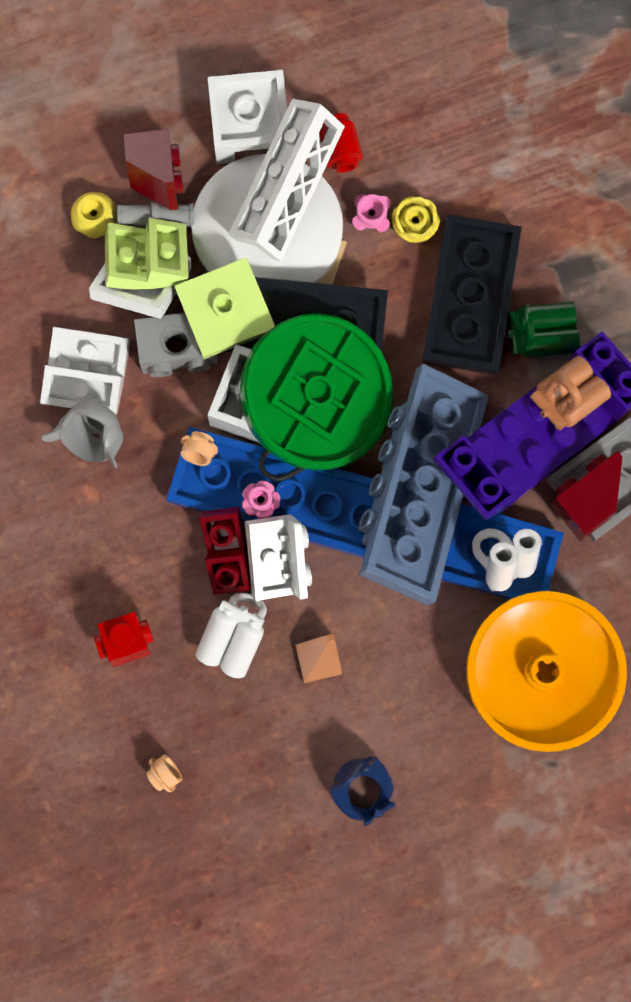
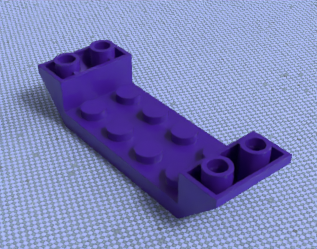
M603 331L576 350L567 361L569 362L576 356L583 357L590 364L593 376L603 379L611 391V397L577 424L572 427H564L559 431L548 417L543 418L540 415L542 410L530 398L536 392V386L468 438L463 435L434 457L433 460L485 520L502 513L609 430L631 410V363Z

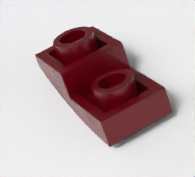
M240 507L202 511L199 520L208 552L205 563L213 595L251 590L247 541Z

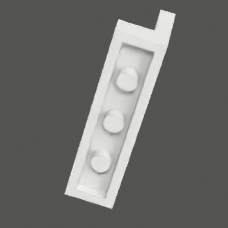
M298 99L291 100L228 234L238 242L257 246L273 260L282 262L345 127L323 105ZM323 123H325L329 129L323 142L320 143L319 131ZM310 157L311 167L307 176L304 177L303 166L306 159ZM294 191L295 202L291 210L288 211L287 200L290 193ZM278 226L279 236L273 246L268 240L274 227Z

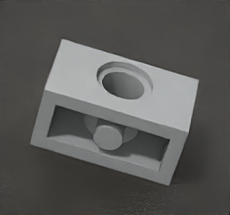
M185 313L165 315L161 319L150 317L134 320L139 363L143 374L150 373L151 377H165L171 375L173 370L188 368L189 372H203L211 369V365L218 364L217 354L206 359L203 358ZM174 339H182L187 342L186 348L178 353L169 351L167 346Z

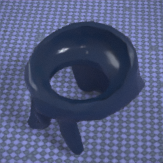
M369 756L345 763L337 771L333 784L330 787L332 799L338 808L350 819L364 821L365 826L371 824L374 818L381 817L386 811L396 806L394 802H390L394 791L392 779L385 766L376 757ZM360 776L374 778L380 788V795L377 801L367 808L355 806L348 796L351 782Z

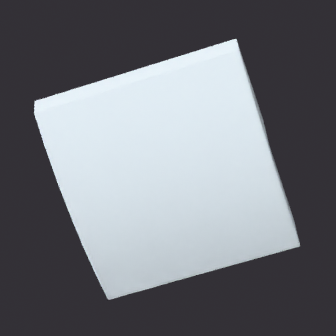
M53 327L48 365H45L40 404L73 408L79 402L94 401L107 406L117 415L131 338Z

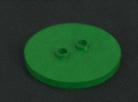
M305 314L279 323L256 342L246 359L242 371L240 385L241 404L250 430L270 454L291 466L317 471L335 469L350 464L371 450L387 427L393 406V384L388 364L378 346L364 331L339 317L326 314Z

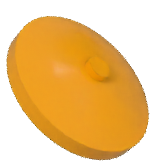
M540 591L527 593L505 602L490 613L481 623L468 650L466 682L471 701L477 713L495 734L505 741L524 749L554 752L571 749L589 741L610 723L625 693L627 665L624 649L616 631L596 608L569 594Z

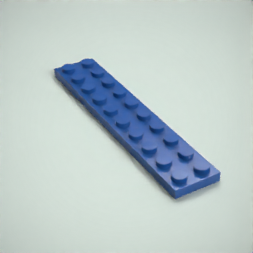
M193 427L188 428L186 435L190 437L196 431L210 435L214 440L213 443L218 447V453L215 454L207 466L192 464L186 461L180 454L166 499L167 503L199 512L240 507L243 524L245 525V521L258 518L249 516L242 507V502L244 501L242 493L251 483L258 484L259 481H267L274 486L275 492H278L280 495L279 508L274 510L271 517L291 514L302 525H305L309 543L364 558L367 546L362 544L365 532L359 530V523L364 512L372 508L374 497L369 495V487L373 478L335 468L317 471L304 470L287 480L273 481L267 479L259 469V458L266 450L265 448ZM269 454L264 461L266 470L273 475H284L297 468L284 463L272 454ZM262 496L257 498L258 503H263L265 500ZM461 504L441 581L507 600L527 593L549 591L564 532L500 514L485 520L474 507ZM485 529H497L505 533L513 543V538L518 531L523 529L536 531L541 538V548L534 573L527 578L514 579L512 585L505 591L492 592L486 582V570L472 552V542L475 535ZM487 538L481 542L480 548L486 557L490 555L492 547L500 543L498 539Z

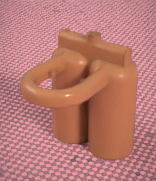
M576 356L539 383L536 392L530 398L542 410L540 415L543 418L548 417L555 428L560 431L564 427L574 426L611 397V391L603 379L593 376L590 364L583 357Z

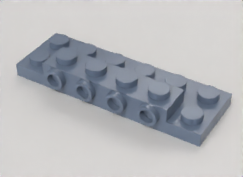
M425 364L416 368L407 402L402 406H396L389 417L388 427L393 429L391 440L385 441L378 456V460L384 463L381 474H377L369 487V495L374 497L372 508L364 512L359 523V530L365 532L362 544L367 546L359 572L360 576L427 606L436 602L463 494L433 459L463 435L468 438L481 428L489 395Z

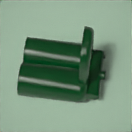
M574 301L539 305L525 304L518 311L508 312L510 330L507 331L508 338L512 340V353L514 356L524 355L526 358L566 355L574 354L580 348V335L576 327L577 315Z

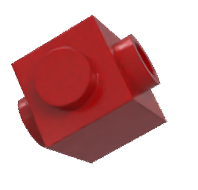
M135 611L97 624L100 635L95 636L94 641L101 659L108 657L113 667L151 655L148 643L154 642L149 623L147 619L140 621Z

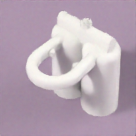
M485 529L475 535L472 542V552L486 570V582L492 592L507 590L512 585L514 579L530 577L536 569L541 548V538L536 531L531 529L518 531L513 538V543L505 533L497 529ZM487 538L498 539L500 543L495 544L490 551V555L486 557L480 548L481 542Z
M243 592L235 593L231 596L229 602L223 600L220 607H217L212 612L196 650V658L208 666L220 665L221 670L230 677L243 678L246 676L263 637L264 629L262 625L267 612L265 603L262 600L256 601L252 594ZM237 603H250L257 608L258 613L247 612L248 607L242 605L239 608Z

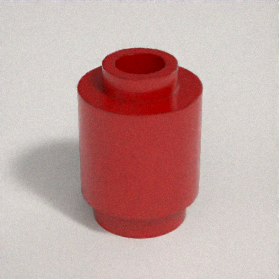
M338 113L333 114V116L345 127L327 163V167L329 169H336L338 173H346L358 167V162L363 159V153L354 122L349 120L347 114ZM323 123L319 131L320 142H323L329 129L325 123Z

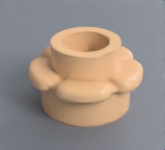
M196 431L191 434V437L188 435L182 437L181 444H183L181 456L192 464L207 466L215 454L218 453V447L213 443L214 440L210 435Z
M165 754L157 760L155 758L149 760L151 767L146 774L154 788L158 791L163 789L167 792L174 791L175 785L183 780L181 772L174 761Z

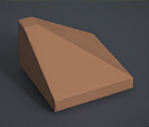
M334 633L295 645L304 683L342 675Z

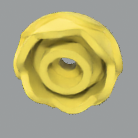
M85 193L76 199L71 208L72 225L76 231L89 238L104 236L108 223L117 224V206L104 193ZM92 211L97 212L96 216H91L90 214Z
M411 196L405 198L392 213V223L395 232L405 241L420 243L430 239L440 224V218L434 203L422 197ZM417 218L419 222L413 223L412 219Z

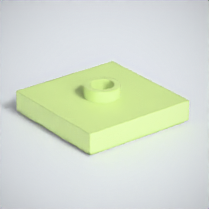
M247 257L174 286L204 359L234 348L235 344L241 345L259 338L275 327Z

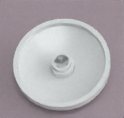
M266 154L252 155L236 160L211 177L196 201L194 225H192L195 252L206 273L247 257L255 277L318 283L327 274L340 250L343 236V219L338 199L331 186L322 176L282 262L273 260L257 246L238 242L228 235ZM304 163L303 173L305 177L310 170V166ZM294 191L290 193L287 200L288 211L291 210L295 202ZM278 226L274 227L268 240L273 246L279 236Z

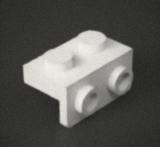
M291 514L245 521L252 597L256 601L288 595H295L299 600L307 599V586L312 584V575L309 564L305 563L304 549L308 548L309 545L305 525H302Z

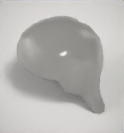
M82 401L76 404L60 420L52 432L41 437V440L44 442L61 440L69 451L86 461L105 462L109 460L114 468H117L115 456L124 439L115 413L107 406L94 401ZM90 433L100 434L99 439H97L96 437H94V436L91 435Z

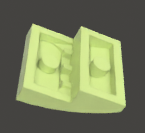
M154 218L148 219L146 229L108 223L105 232L106 287L156 289L175 286L188 280L186 224Z

